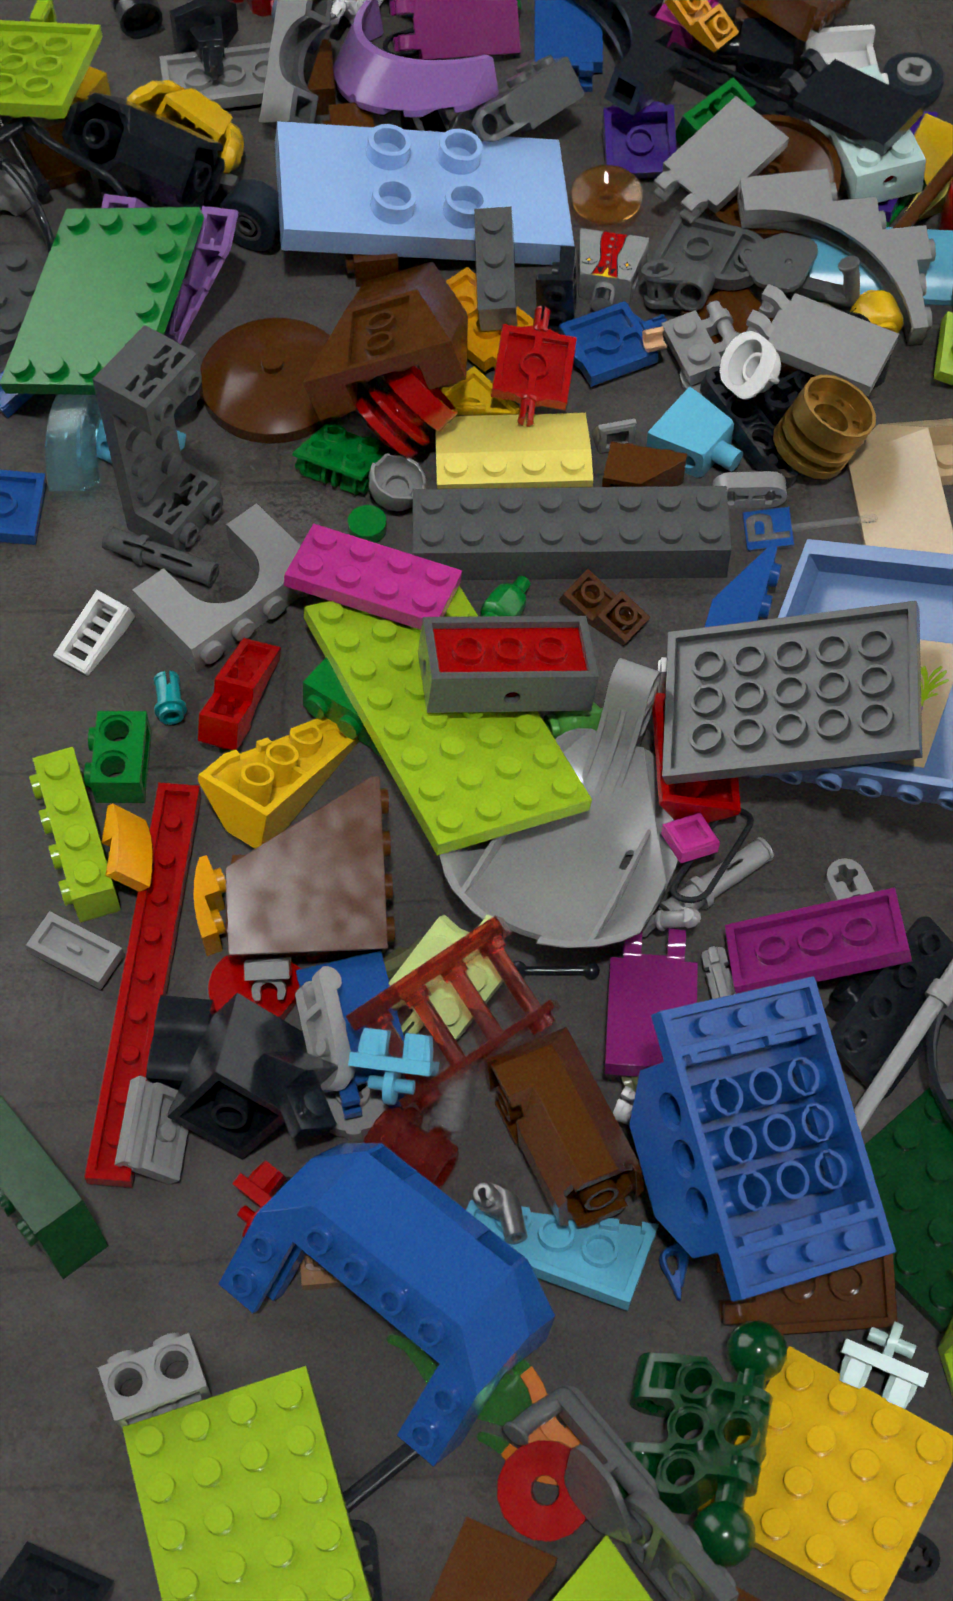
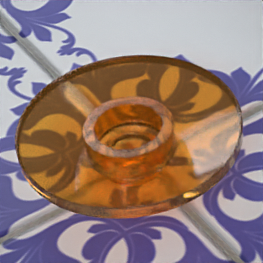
M599 165L585 170L576 178L571 190L572 204L578 214L584 219L600 225H614L630 219L639 210L643 197L639 180L628 170L614 165Z

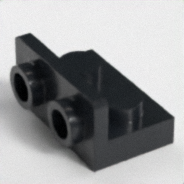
M561 246L559 262L552 263V274L536 275L537 307L543 306L541 320L543 319L545 307L551 310L548 329L552 331H559V324L573 320L576 317V246Z
M27 1541L0 1580V1601H108L113 1594L114 1581Z

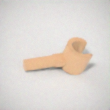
M663 326L642 331V341L647 353L667 349V344H665L663 339Z

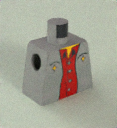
M581 228L579 243V296L583 299L591 300V308L594 311L612 306L613 303L626 301L628 304L631 302L642 278V267L647 263L649 238Z

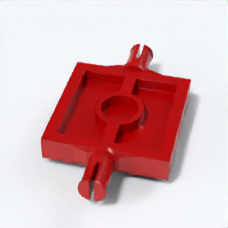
M543 306L535 308L533 326L518 327L503 324L491 397L519 403L520 410L517 422L522 426L526 413H528L526 426L533 425L535 406L565 410L568 400L577 337L558 334L548 329L551 310L545 307L543 319L541 320Z

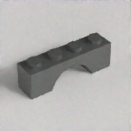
M277 0L259 123L273 129H277V121L314 124L318 96L312 93L305 84L303 63L312 40L318 33L329 26L333 0Z

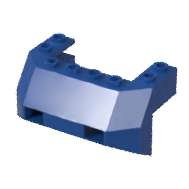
M340 1143L311 1158L257 1212L218 1283L242 1305L254 1313L259 1310L266 1296L274 1301L284 1295L307 1253L439 1363L437 1369L397 1434L399 1438L432 1466L438 1464L461 1445L503 1375L546 1342L555 1318V1314L528 1259L382 1143Z

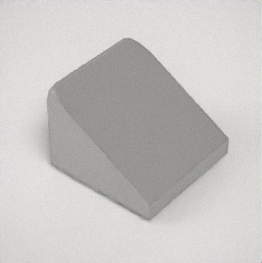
M636 419L596 426L592 430V436L597 452H609L611 441L635 444Z

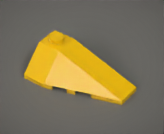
M317 718L291 728L289 735L271 741L268 737L256 741V747L248 751L239 753L235 749L223 754L198 775V782L225 830L256 849L283 832L357 745L359 740L358 737L355 739L346 737L339 730L337 724L328 718Z

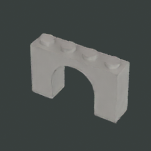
M257 503L226 524L230 548L258 575L255 585L244 596L226 603L201 601L188 593L164 568L132 590L137 612L196 672L206 664H212L217 661L224 651L238 641H241L243 638H249L254 630L267 620L278 617L288 605L299 597L309 595L308 593L284 586V574L301 545Z

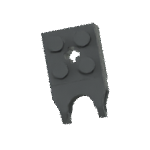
M548 55L536 62L532 59L518 66L515 69L517 74L513 77L508 78V76H504L497 80L499 92L497 97L471 110L457 113L452 119L449 130L459 129L460 122L467 118L472 120L471 125L476 130L475 134L478 135L481 141H497L511 133L534 129L584 97L585 93L568 56L553 59L552 55Z

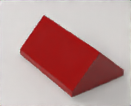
M657 692L652 712L659 805L674 820L701 813L706 822L710 823L738 815L741 812L738 777L666 784L662 777L666 694Z

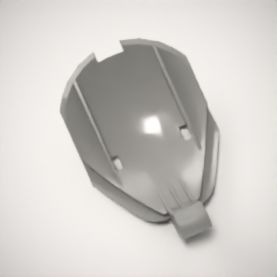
M620 658L614 667L608 684L597 731L592 728H576L563 733L555 739L592 798L590 810L440 855L443 872L451 889L474 914L483 920L486 915H491L495 918L493 922L499 921L501 926L537 939L536 944L560 948L601 947L624 941L641 933L649 918L659 906L679 863L661 834L663 824L674 821V819L659 805L656 756L649 750L644 749V747H640L651 717L661 675L659 671ZM626 855H634L626 870L619 868Z

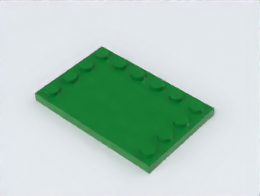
M200 207L66 209L0 380V386L4 392L14 394L96 395L93 378L144 325L164 335L205 218Z

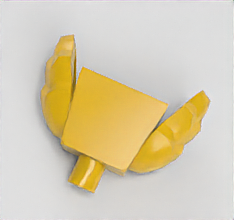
M172 80L151 81L138 87L127 97L128 101L221 143L223 151H218V156L225 161L223 173L229 174L232 170L239 167L244 152V138L240 129L231 122L233 117L230 113L196 89H184Z

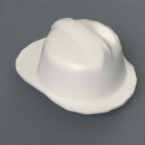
M753 331L743 332L731 341L722 356L720 364L721 380L739 398L744 400L753 398L759 393L766 392L774 384L779 383L780 356L773 344L759 333Z

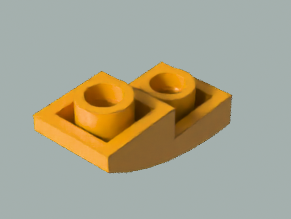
M707 0L664 1L683 27L713 52L739 33L720 3L712 8Z
M112 803L107 806L101 843L110 847L105 876L140 892L149 888L151 883L152 842L149 827L145 819Z
M207 855L198 859L193 897L202 943L206 956H210L223 951L219 935L225 933V926L219 911L225 910L222 893L226 892V880L220 867L212 869Z

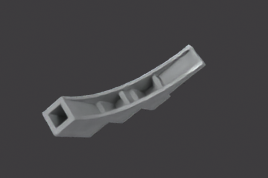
M828 169L740 178L737 200L742 229L768 228L796 232L834 246L848 256H857L860 260V265L877 280L884 291L890 292L896 299L903 315V328L907 345L923 343L927 330L932 328L931 308L925 307L923 298L927 291L925 276L930 262L935 261L936 257L934 239H928L926 225L886 229V215L884 210L879 211L877 197L837 201L835 182L830 183Z

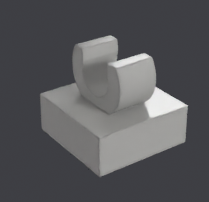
M291 957L252 958L244 962L245 981L256 980L252 987V996L255 1001L262 999L261 987L265 983H273L277 987L278 1000L284 999L287 987L283 979H289L292 974Z

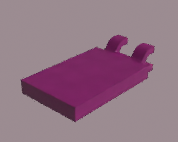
M517 0L390 1L391 16L413 14L414 34L393 37L394 52L418 50L419 59L421 60L521 53Z
M668 930L666 955L641 954V931L640 934L624 940L623 958L610 957L605 1074L639 1076L640 1070L664 1062L651 1015L659 1011L697 1003L698 963L685 962L686 930Z

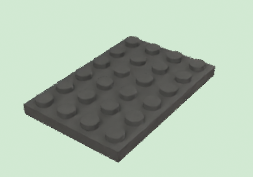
M917 601L668 632L662 777L667 785L922 758L920 610Z

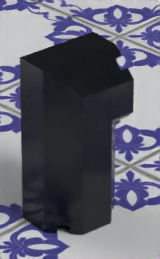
M93 93L88 96L89 99L83 102L78 101L70 106L62 131L65 144H69L71 150L109 172L119 182L172 207H200L202 209V206L198 204L204 198L211 200L216 195L225 169L224 159L218 156V151H223L221 143L121 97ZM72 161L73 164H75V165H77V166L83 168L82 166H80V165H78V164H76L75 162Z

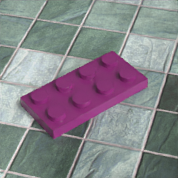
M895 888L725 925L736 994L813 976L815 981L819 982L912 962Z

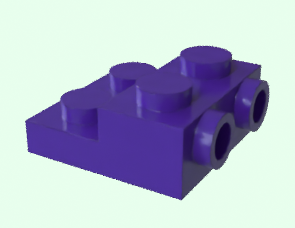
M652 102L635 115L626 112L615 104L603 108L602 131L606 180L657 178L663 173V163L677 151L674 105Z

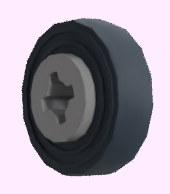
M914 52L901 53L890 58L883 68L882 73H887L890 86L925 102V106L936 101L942 91L944 72L937 61L925 54Z

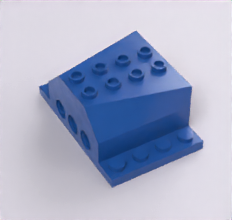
M814 976L667 1009L651 1015L664 1062L640 1070L629 1126L655 1218L692 1258L715 1253L719 1254L732 1301L743 1300L896 1252Z

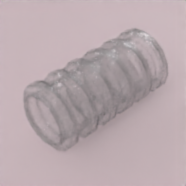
M453 1052L445 1054L440 1058L439 1062L442 1068L439 1069L437 1076L439 1081L435 1084L437 1094L434 1095L432 1101L435 1107L430 1112L433 1120L429 1121L428 1130L433 1135L447 1140H459L468 1134L466 1124L469 1123L471 1117L468 1111L472 1109L473 1102L471 1098H473L475 1093L473 1085L477 1081L475 1073L479 1069V1063L473 1057Z

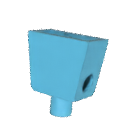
M690 386L647 434L646 447L687 453L685 473L696 478L703 477L715 463L732 472L739 465L743 457V451L731 445L734 428L732 419Z

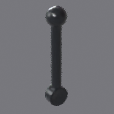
M514 961L509 967L510 976L514 980H521L526 975H584L587 979H595L600 973L599 966L593 962L587 963L585 966H526L521 961Z

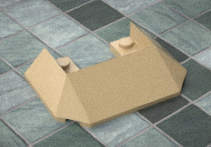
M953 418L878 424L860 447L855 450L848 463H846L863 544L953 554V528L942 486L953 485Z

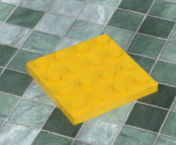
M789 1346L787 1349V1360L781 1372L771 1378L765 1388V1391L773 1397L765 1442L766 1456L761 1465L757 1494L746 1497L744 1510L751 1516L755 1525L756 1539L754 1548L845 1601H884L953 1464V1435L904 1408L886 1401L884 1397L864 1386L858 1389L840 1381V1373ZM739 1436L734 1445L746 1443L751 1436ZM716 1494L711 1500L698 1508V1513L712 1502H715Z

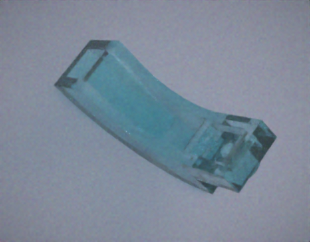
M57 394L48 418L45 442L49 491H85L100 482L96 441L102 418L96 395Z

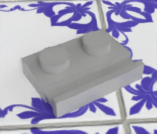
M143 1076L130 1080L114 1165L130 1167L133 1172L168 1185L180 1180L188 1129L167 1117L178 1090L158 1082L153 1084L146 1081V1077Z

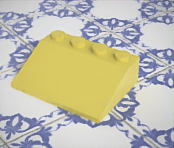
M586 413L534 414V423L531 426H526L527 414L525 415L523 426L517 422L519 415L455 416L441 431L436 430L437 489L593 487L592 453Z

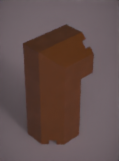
M567 1027L484 1060L486 1078L490 1090L496 1088L498 1100L495 1101L499 1115L512 1141L515 1144L519 1143V1147L523 1150L559 1225L569 1226L568 1219H574L577 1227L591 1226L621 1213L628 1206L624 1197L631 1191H633L636 1197L644 1191V1176L641 1165Z

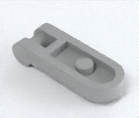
M323 966L313 975L312 981H307L297 989L295 996L307 1053L338 1066V1069L321 1084V1088L323 1090L341 1091L352 1080L355 1074V1066H348L351 1050L346 1032V1022L342 1015L337 989L342 984V979L337 970L330 966Z

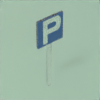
M789 507L743 512L747 552L764 551L770 545L778 547L777 549L794 547L793 532L876 522L878 517L872 514L791 524Z

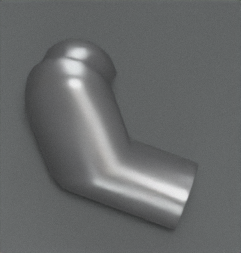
M490 1182L479 1183L474 1188L473 1200L481 1211L501 1221L505 1242L517 1244L526 1240L528 1235L519 1198L514 1193L497 1184Z

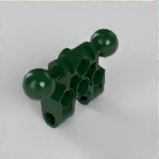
M762 1320L745 1321L733 1330L727 1342V1359L732 1369L738 1373L736 1383L724 1382L722 1376L707 1357L648 1352L639 1356L630 1397V1405L637 1411L647 1415L668 1418L667 1430L669 1437L665 1442L624 1443L655 1480L659 1500L672 1513L690 1515L711 1500L716 1494L715 1502L699 1511L693 1524V1530L699 1537L704 1552L715 1565H721L724 1568L735 1567L749 1557L755 1545V1525L751 1516L744 1510L746 1497L757 1494L761 1465L766 1456L765 1442L773 1401L770 1393L765 1391L766 1381L780 1373L787 1360V1343L782 1333L772 1324ZM700 1386H711L702 1394L693 1393ZM692 1430H702V1433L698 1437L694 1439H684L685 1435ZM741 1435L751 1436L742 1445L731 1444L735 1438ZM682 1476H694L691 1482L684 1486L675 1485V1482ZM614 1478L620 1490L622 1498L625 1499L627 1496H629V1494L620 1485L616 1478Z

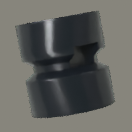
M110 0L116 12L120 28L125 35L131 38L142 39L156 33L161 27L163 16L157 0Z

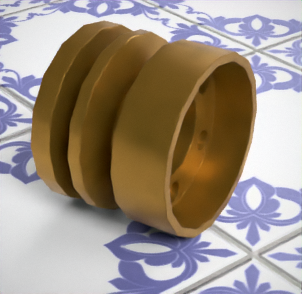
M821 374L810 378L801 390L793 405L790 406L774 428L773 441L781 457L799 473L814 479H830L838 476L855 453V450L860 447L876 425V413L870 400L852 383L834 375Z

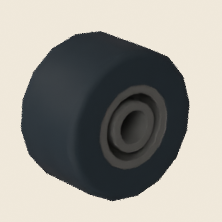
M245 179L236 184L220 205V208L233 209L239 212L233 240L244 248L253 251H265L273 246L280 237L278 192L265 182L256 179Z

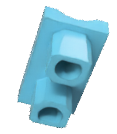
M364 1028L359 1041L358 1052H350L348 1066L385 1070L384 1077L370 1075L368 1079L369 1089L382 1090L384 1104L394 1105L399 1093L414 1094L415 1081L401 1079V1073L438 1076L440 1062L432 1061L433 1036L405 1033L403 1057L388 1056L391 1031Z

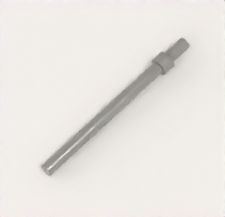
M953 959L940 979L934 978L926 990L925 996L927 999L854 1108L860 1132L941 1009L948 1008L953 1001Z

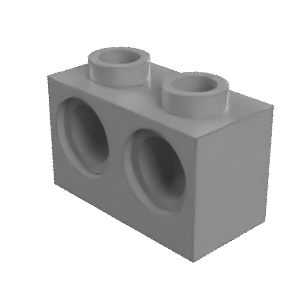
M179 1333L166 1334L156 1339L150 1348L137 1353L134 1350L119 1352L107 1360L108 1364L98 1367L114 1421L121 1433H123L122 1427L212 1397L189 1333L181 1336ZM184 1361L189 1364L183 1376L177 1379L165 1377V1371L171 1363ZM132 1378L143 1381L141 1389L135 1395L125 1397L119 1394L120 1388L125 1381Z

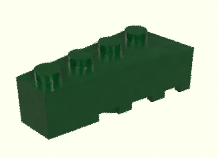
M0 1095V1207L8 1217L13 1213L16 1214L20 1221L15 1226L28 1245L32 1247L37 1243L62 1279H65L109 1245L83 1199Z

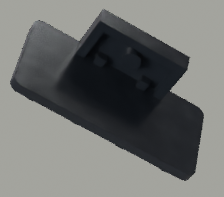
M928 916L919 917L906 933L912 962L851 974L849 978L844 979L835 987L832 993L834 997L824 1009L837 1022L831 1029L837 1055L867 1088L927 999L925 996L926 990L934 978L940 979L953 959V942ZM926 1034L884 1098L890 1096L925 1049Z

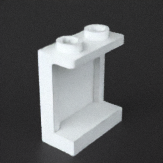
M872 24L826 27L822 29L820 34L816 33L804 43L803 53L808 48L815 49L821 54L827 64L837 59L855 69L874 64L878 68L873 48L875 28ZM880 73L885 83L889 85L887 73Z

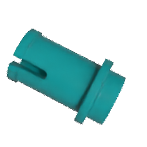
M162 671L156 674L153 679L157 695L154 712L162 723L168 725L177 724L183 720L187 711L186 703L181 699L180 677L176 672L169 671L170 683L167 684L166 672Z

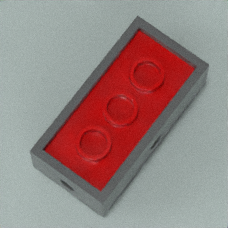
M586 616L423 617L418 655L427 713L586 711L592 709L599 674Z

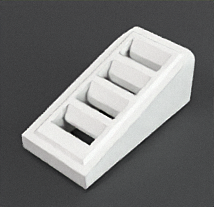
M96 590L53 656L88 676L128 629L135 615L129 607ZM104 612L113 617L110 622L100 618ZM96 624L103 628L104 632L100 635L91 630V627ZM86 636L94 640L96 644L92 648L80 640ZM74 647L88 654L84 661L70 653Z

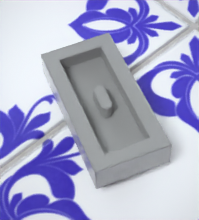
M50 911L26 944L28 953L100 990L124 957L121 947Z

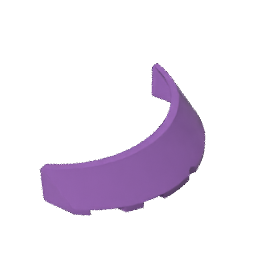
M366 0L360 7L334 64V78L341 95L347 101L356 103L359 108L383 115L392 110H403L404 117H422L436 109L454 107V112L458 113L471 110L497 97L499 93L494 60L489 55L453 60H421L397 56L373 45L370 41L382 36L384 33L378 0Z

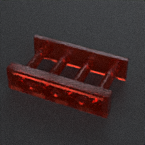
M493 916L346 1016L355 1032H363L364 1028L391 1031L388 1052L391 1056L403 1057L404 1042L392 1024L395 1020L392 1014L404 1005H407L409 1009H415L427 1030L433 1036L434 1041L447 1059L450 1067L429 1081L423 1075L402 1073L406 1080L415 1081L414 1094H408L399 1100L403 1108H412L417 1105L421 1111L443 1097L440 1091L441 1088L528 1030L531 1031L532 1035H536L556 1021L552 1014L561 1009L557 1000H549L540 1005L506 953L504 947L507 944L503 939L510 935L512 931L502 917ZM480 954L483 959L489 958L526 1015L504 1031L466 974L469 971L466 964ZM442 980L446 984L451 983L488 1040L468 1055L464 1054L429 999L432 996L429 989Z

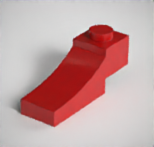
M247 638L241 640L216 676L214 693L199 713L198 741L212 744L222 749L237 750L251 729V721L259 700L280 661L281 647Z

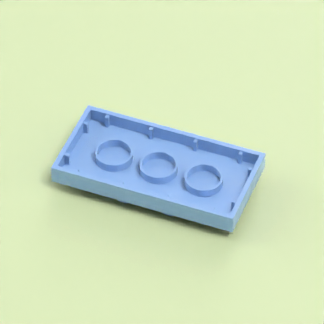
M277 121L275 156L281 250L362 255L397 254L398 257L476 261L474 209L512 207L515 248L514 263L552 265L553 262H559L561 246H574L559 140L505 136L497 141L486 142L481 141L477 134L464 129L432 132L404 130L392 124H381L371 128Z

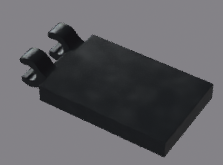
M808 48L800 56V60L807 64L799 73L793 69H787L779 79L786 84L779 90L778 95L785 100L793 101L794 112L882 156L924 114L925 102L837 59L827 64L821 54L812 48Z

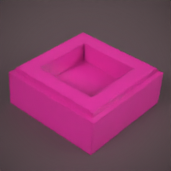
M701 813L664 823L662 826L661 834L680 864L716 853L719 850L720 841Z

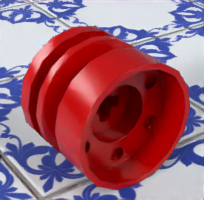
M412 366L403 372L393 371L383 374L384 379L392 389L389 393L372 384L369 388V393L377 404L365 396H361L356 403L358 411L365 418L368 427L388 447L397 450L400 454L412 460L419 454V450L411 438L423 446H427L430 443L426 432L421 426L426 423L433 429L441 431L458 414L455 406L438 387L429 390L422 371L417 366Z

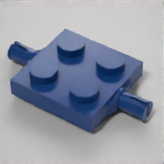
M623 301L559 324V334L577 337L573 364L581 370L589 385L594 386L657 363L659 352L647 353L645 351L642 331L661 327V323L666 322L667 319L664 314H661L655 318L643 321L632 312L627 302Z

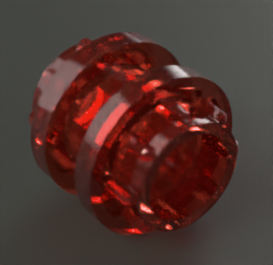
M398 1107L386 1109L373 1123L363 1143L384 1144L422 1176L441 1189L451 1175L459 1158L458 1146L450 1141L451 1131L441 1125L435 1126L429 1132L421 1128L424 1115L414 1107H408L404 1111Z

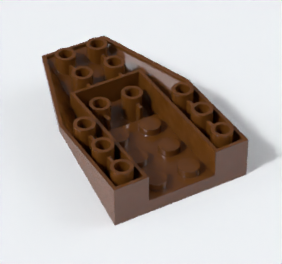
M433 262L365 281L344 311L303 381V385L319 420L330 417L339 418L351 411H355L358 382H368L376 376L393 371L403 372L418 364L429 390L441 386L451 387L459 381L466 380L468 315L466 310Z

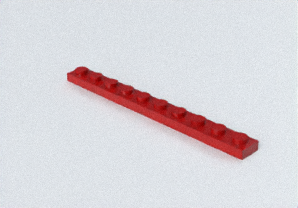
M158 782L149 830L152 842L151 883L149 888L138 891L85 1171L84 1178L87 1184L132 1188L135 1172L132 1171V1168L127 1166L119 1167L114 1164L130 1080L138 1076L146 1077L157 1006L160 996L166 995L201 800V789L198 785Z

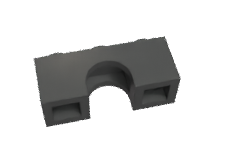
M512 207L474 209L477 299L481 331L502 330L503 324L518 326Z

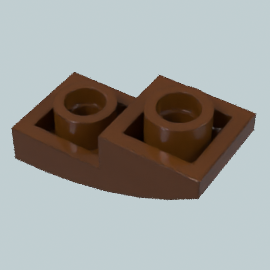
M589 569L559 599L577 616H586L590 626L622 645H625L650 618L627 594L621 590L616 595Z

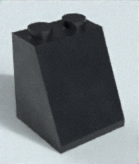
M236 993L213 1015L172 1102L167 1117L243 1160L285 1122L259 1057L263 1053L301 1050L307 1053L303 1031Z

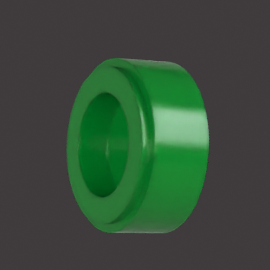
M362 505L355 508L348 516L349 535L374 543L380 541L387 532L384 512L373 505Z

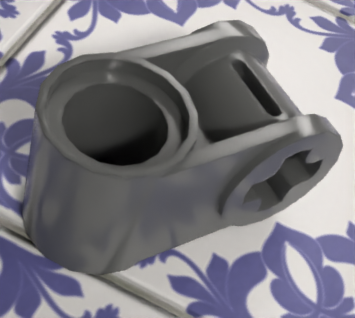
M654 260L646 263L641 270L642 277L646 279L647 292L644 294V303L652 309L699 310L705 304L715 284L714 272L710 267L702 263Z

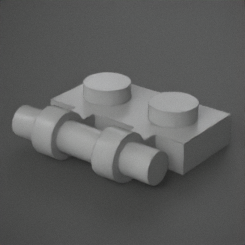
M712 301L707 305L706 309L710 317L702 321L695 310L661 323L664 328L663 335L690 386L702 382L710 368L720 366L727 346L735 337L741 334L734 330L731 314L727 309L722 308L719 301ZM720 334L723 339L722 342L714 344L710 337Z

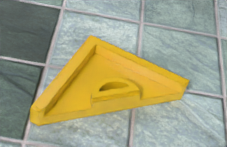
M475 366L466 371V380L459 381L451 387L440 389L455 406L458 412L457 415L460 416L519 415L520 407L514 401L491 397L493 382Z

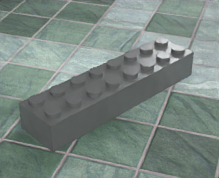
M727 486L413 489V555L463 570L461 580H516L518 576H525L529 580L578 579L587 569L599 579L727 578L731 556Z

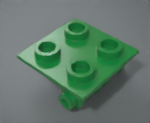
M324 424L292 453V456L297 457L295 469L300 470L302 476L317 481L321 480L324 484H327L331 479L332 487L337 488L341 483L340 489L358 495L359 493L366 494L369 490V479L365 477L369 474L372 463H376L387 453L391 454L393 449L381 444L375 438L361 437L347 432L342 426Z

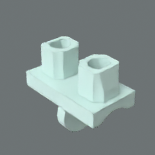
M894 1321L889 1333L875 1327L870 1329L867 1340L884 1347L882 1353L849 1339H845L840 1351L845 1354L841 1364L840 1381L860 1389L862 1386L865 1387L872 1366L885 1371L890 1375L881 1396L886 1401L904 1409L913 1398L917 1387H924L928 1373L892 1358L894 1352L912 1359L917 1346L900 1339L904 1325Z

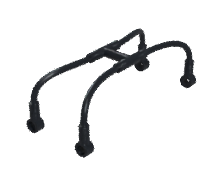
M7 116L11 121L0 127V146L22 131H25L40 144H46L57 153L103 179L119 196L129 197L126 189L113 175L50 137L49 132L31 117L12 118ZM0 152V170H4L16 182L28 199L41 227L48 249V258L54 237L45 212L30 185L15 167L10 164L9 158Z

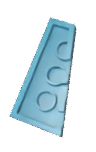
M470 1200L466 1211L505 1241L501 1221L481 1211L474 1200ZM522 1207L528 1235L527 1239L520 1243L509 1245L528 1259L537 1278L626 1311L629 1310L659 1224L642 1222V1226L619 1224L620 1219L607 1218L588 1227H577L574 1219H568L569 1226H561L555 1215L534 1213L530 1211L529 1207Z

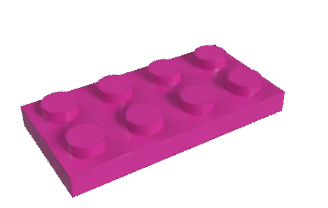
M313 523L284 574V586L421 630L423 617H444L461 583L463 570Z

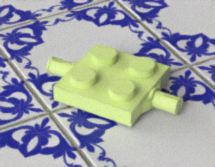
M446 915L438 917L388 983L409 1002L413 1009V1012L401 1025L403 1033L418 1034L425 1023L429 1022L436 1025L453 1041L461 1037L511 973L494 958L487 946L490 939L501 928L499 921L493 922L495 918L491 915H486L474 933L459 928Z

